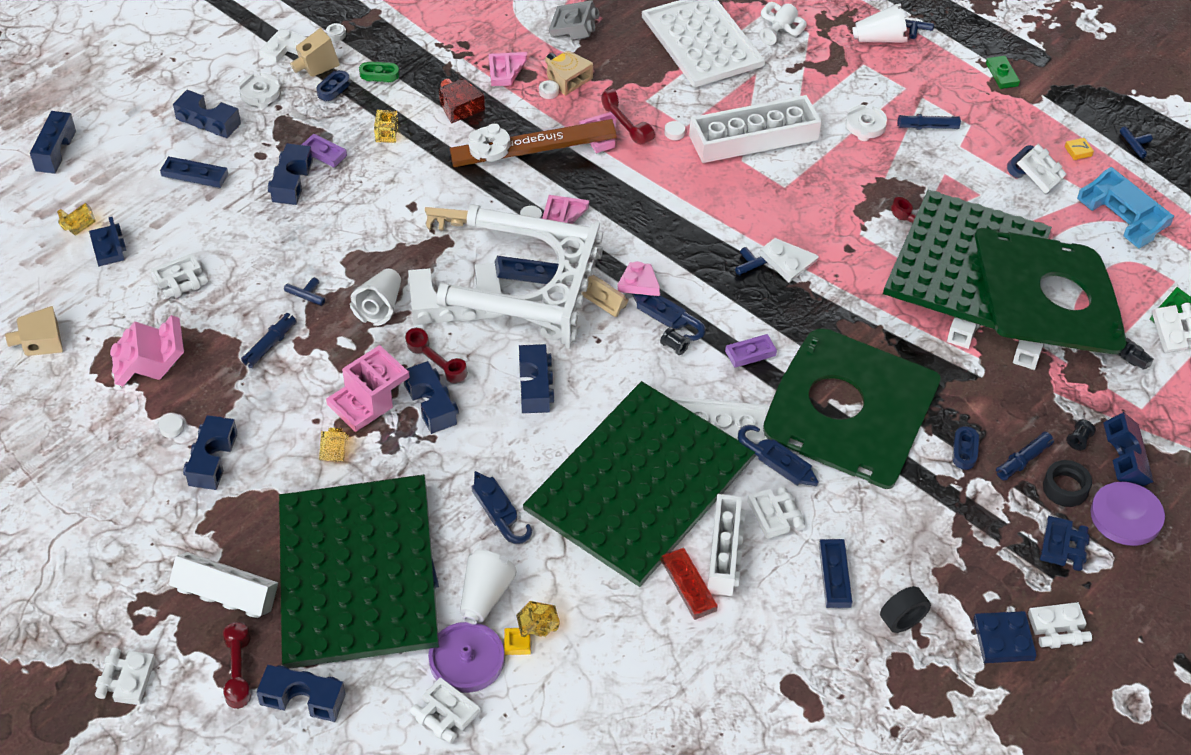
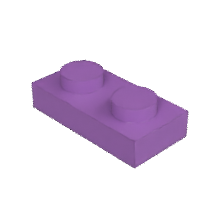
M316 134L310 136L302 144L311 146L312 157L332 167H336L347 156L346 149Z
M765 334L726 345L725 352L734 368L774 357L776 356L777 349L769 335Z

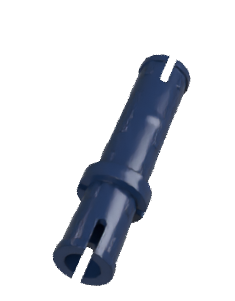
M899 115L897 120L898 128H916V130H921L922 128L960 129L961 125L960 116Z
M285 313L275 325H271L268 328V332L241 357V361L245 366L250 363L248 368H253L278 341H282L285 338V334L297 323L293 315L288 318L290 313Z
M1043 432L1019 452L1012 453L1005 463L996 468L998 477L1002 480H1007L1018 470L1022 471L1026 468L1029 461L1054 443V440H1051L1053 439L1052 435L1048 432Z

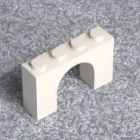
M495 263L475 264V289L501 294ZM431 269L408 270L413 325L503 317V314L454 305H437V293L432 287Z
M954 317L947 342L969 349L976 330L982 325ZM1019 340L1013 363L1035 370L1044 344Z

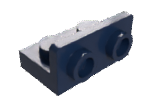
M113 216L108 217L110 226L89 231L98 267L124 261L123 251H127L124 239L118 238L122 236L119 223H114Z

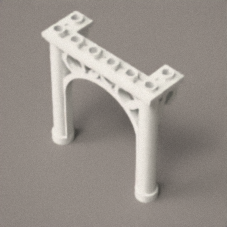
M471 204L467 214L468 226L533 236L545 241L554 249L558 256L559 266L553 279L540 290L520 296L440 283L437 292V305H454L525 318V320L541 325L540 332L545 338L550 340L561 338V344H565V348H570L572 340H576L578 334V327L575 326L578 320L577 308L581 309L583 304L582 292H586L588 288L587 276L592 275L597 259L602 257L603 247L599 246V244L602 243L603 231H600V222L591 223L590 227L484 209L480 205ZM578 262L577 269L571 267L569 263ZM572 281L570 290L564 283ZM554 292H560L564 294V297L559 301H553L549 298V295Z

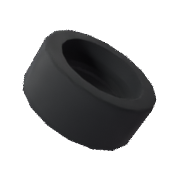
M1072 460L1054 462L1049 466L1043 481V491L1047 498L1063 507H1074L1082 504L1086 500L1092 486V477L1089 471L1080 463ZM1057 476H1068L1075 479L1082 488L1078 491H1067L1056 485L1053 479Z
M908 587L893 595L883 605L880 616L893 633L904 632L915 626L930 611L931 603L919 587Z

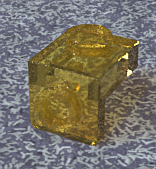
M84 203L70 214H67L62 209L57 211L59 225L65 231L69 230L75 236L96 222L92 209L87 203Z
M328 428V431H321L320 461L344 462L348 434L342 432L343 429Z

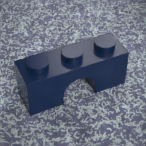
M186 90L173 103L177 120L209 131L215 135L228 138L241 124L238 108L220 102L217 107L206 109L204 95L190 90Z
M50 112L30 151L36 172L56 174L62 162L61 144L70 145L76 133L71 113Z
M286 143L284 151L280 152L278 166L274 167L273 179L268 182V193H271L272 202L297 205L302 192L300 175L308 176L313 163L311 146Z
M546 344L519 345L520 378H533L532 380L520 381L522 414L550 412V403H554V389H549V385H553V372L548 371V367H552L551 353H547Z
M429 361L407 368L409 379L404 381V386L411 399L414 401L420 398H429V400L421 402V414L430 433L433 434L457 425L456 415L459 414L455 401L451 402L448 388L445 384H441L437 369H433Z
M1124 412L1103 422L1107 440L1115 447L1120 456L1112 460L1117 480L1134 483L1142 487L1154 482L1139 424Z
M207 415L204 423L200 424L198 439L196 443L192 444L191 457L189 462H185L183 468V475L186 476L188 486L217 490L224 470L221 458L212 454L218 451L231 452L238 434L235 419Z
M267 665L256 691L261 706L285 711L288 702L293 697L298 695L309 697L307 705L310 717L336 722L346 695L343 681L335 677H320L308 671L298 672L281 665Z

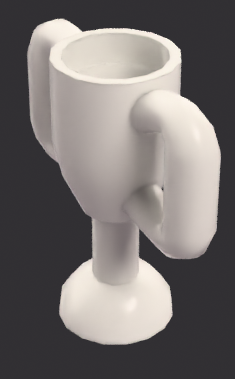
M769 2L761 10V16L773 22V26L761 29L759 36L765 44L773 45L777 41L776 33L778 30L784 29L789 34L798 36L806 28L807 22L803 18L798 17V10L792 4L786 3L781 7L776 2ZM773 8L777 11L775 16L769 15ZM793 22L799 23L795 29L791 28Z

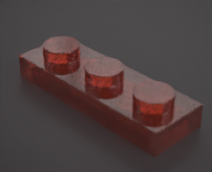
M685 548L662 555L661 562L693 619L696 620L717 612L718 605Z

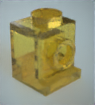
M377 110L374 123L375 142L396 143L398 129L397 111Z
M529 601L516 615L521 637H526L528 634L546 637L551 631L555 632L559 628L560 621L555 605Z

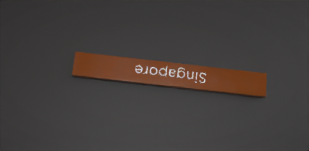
M613 119L510 137L511 146L503 158L615 139L617 136ZM469 144L450 148L453 167L487 161L486 158H480V160L474 158L470 153Z

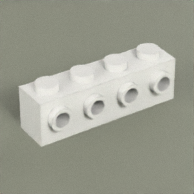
M717 494L707 589L709 594L732 596L733 587H739L740 572L735 571L736 565H741L742 551L737 550V547L743 543L744 530H739V525H744L745 510L741 509L742 497Z
M186 552L175 557L169 585L176 587L180 593H193L199 595L201 600L207 602L217 601L223 603V607L227 609H240L246 611L245 614L250 617L259 618L271 612L278 582Z

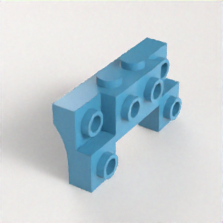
M1112 167L1103 171L1093 182L1081 188L1077 197L1080 202L1092 211L1105 204L1130 224L1126 227L1123 236L1139 249L1153 241L1157 233L1169 227L1174 218V215Z

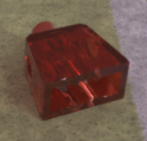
M450 79L442 81L439 89L440 104L451 124L485 110L484 94L466 79H460L452 82Z

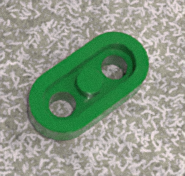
M364 62L359 66V75L361 79L366 81L393 82L399 78V68L394 63Z

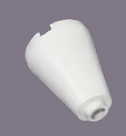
M895 4L856 22V27H852L854 39L858 38L859 42H907V36L903 37L907 29L903 9L899 10L901 4Z
M384 269L356 288L350 297V308L354 315L364 323L369 321L374 323L373 325L375 326L385 324L391 318L401 284L400 275L393 269Z
M475 550L473 555L472 553L469 554L460 606V614L467 623L477 624L483 622L516 576L517 570L514 564L509 560L507 564L501 561V555L487 550Z

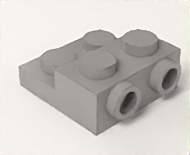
M592 0L557 6L548 31L551 37L569 34L571 40L589 37L591 32L595 31V20L599 19L600 16L599 10L595 7Z

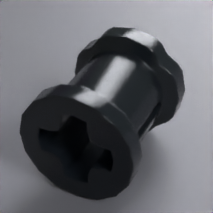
M673 327L667 328L660 339V343L663 346L667 345L674 349L677 355L684 354L691 341L689 337H683L675 332Z
M1081 419L1075 423V430L1066 439L1070 447L1078 451L1086 449L1088 439L1094 436L1096 428L1091 422Z

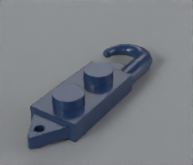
M632 293L637 303V309L667 327L680 329L689 324L698 330V333L695 335L685 334L683 337L687 336L691 341H696L705 335L706 328L700 320L686 313L685 309L661 295L653 296Z
M744 425L740 428L737 437L739 442L755 451V455L759 457L758 460L797 486L799 484L818 485L819 482L811 469V464L774 439H764L758 444L749 440L745 435L746 432L750 430L759 432L760 428L757 426Z
M475 471L472 492L493 524L497 526L503 537L510 543L521 544L528 541L532 535L530 524L526 525L527 531L524 535H514L509 527L517 520L516 509L493 476L489 478Z

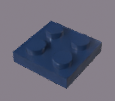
M1025 611L979 613L974 615L973 620L983 663L1035 661L1037 655Z

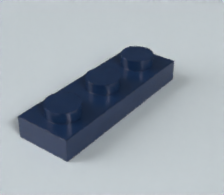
M168 156L160 169L162 177L221 188L228 176V169L226 167Z
M498 255L494 261L497 278L548 284L555 276L559 266L558 263Z
M820 539L819 553L826 608H851L852 595L845 540Z

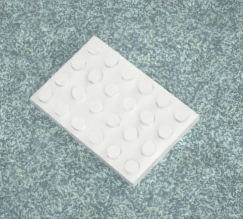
M678 0L642 11L644 21L694 88L761 68L765 65L764 58L718 0Z

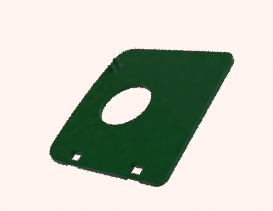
M978 228L974 237L995 330L999 335L1006 338L1105 354H1118L1122 352L1126 346V338L1120 309L1103 260L1094 249L1081 244L1063 243L1058 240L1011 232L1004 233L988 228ZM998 237L1007 238L1008 240H1002V239H999ZM1062 248L1071 249V251L1062 250ZM1048 276H1059L1073 281L1087 294L1089 306L1081 310H1070L1058 306L1043 293L1040 286L1041 279Z
M824 328L816 329L809 333L787 368L770 404L763 424V432L767 439H774L784 447L799 452L800 455L851 476L867 480L868 483L880 488L891 489L899 477L939 386L941 377L931 369L835 331ZM834 378L846 381L853 385L861 394L863 408L857 415L848 419L826 417L819 413L811 404L809 399L810 388L816 382L823 379ZM792 438L803 443L802 447L790 443V439ZM859 466L872 471L871 476L858 471Z

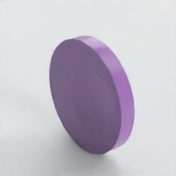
M1114 482L1105 485L1096 493L1091 504V518L1096 528L1105 537L1123 545L1137 546L1149 543L1158 536L1165 520L1164 509L1158 498L1146 488L1134 483Z
M460 622L446 627L438 633L439 647L429 649V666L436 681L441 677L460 693L476 692L488 687L499 677L504 666V648L499 636L492 629L480 623Z

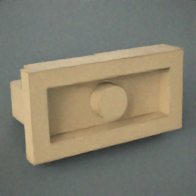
M425 207L427 215L426 227L431 230L435 220L439 223L440 231L444 230L445 221L451 222L450 224L453 226L467 224L468 211Z
M595 275L588 277L587 291L582 292L583 297L614 317H618L620 310L626 308L629 300L625 298L624 294Z

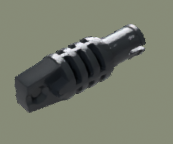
M1126 338V346L1122 352L1116 354L1129 364L1138 366L1143 370L1150 367L1154 360L1141 346L1129 338Z

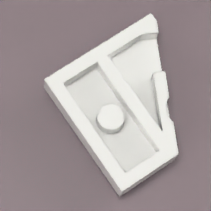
M777 238L767 243L758 253L788 283L817 262L819 258L814 253Z

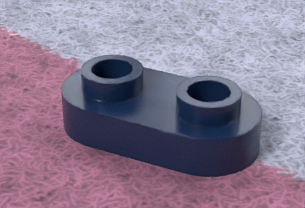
M343 70L331 73L317 85L318 98L324 101H331L350 85L349 74Z
M1025 146L1007 163V170L1013 177L1021 178L1026 174L1017 162L1031 151L1034 146Z
M960 427L955 433L952 461L960 469L968 470L976 464L979 434L975 429Z

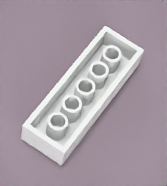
M807 95L691 117L689 137L702 163L819 140L821 120Z

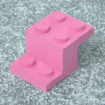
M171 315L165 323L161 324L159 329L134 322L129 329L124 331L123 336L117 343L113 344L110 351L115 384L124 386L134 373L158 380L166 374L184 353L180 319Z
M379 345L342 369L345 387L326 398V402L347 425L357 432L393 408L391 390L409 379V371Z

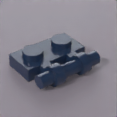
M1048 515L1040 560L1065 566L1067 559H1071L1073 569L1081 571L1083 564L1087 561L1085 550L1090 541L1089 528L1087 526H1079L1078 531L1073 530V521ZM1070 541L1076 544V548L1069 547Z

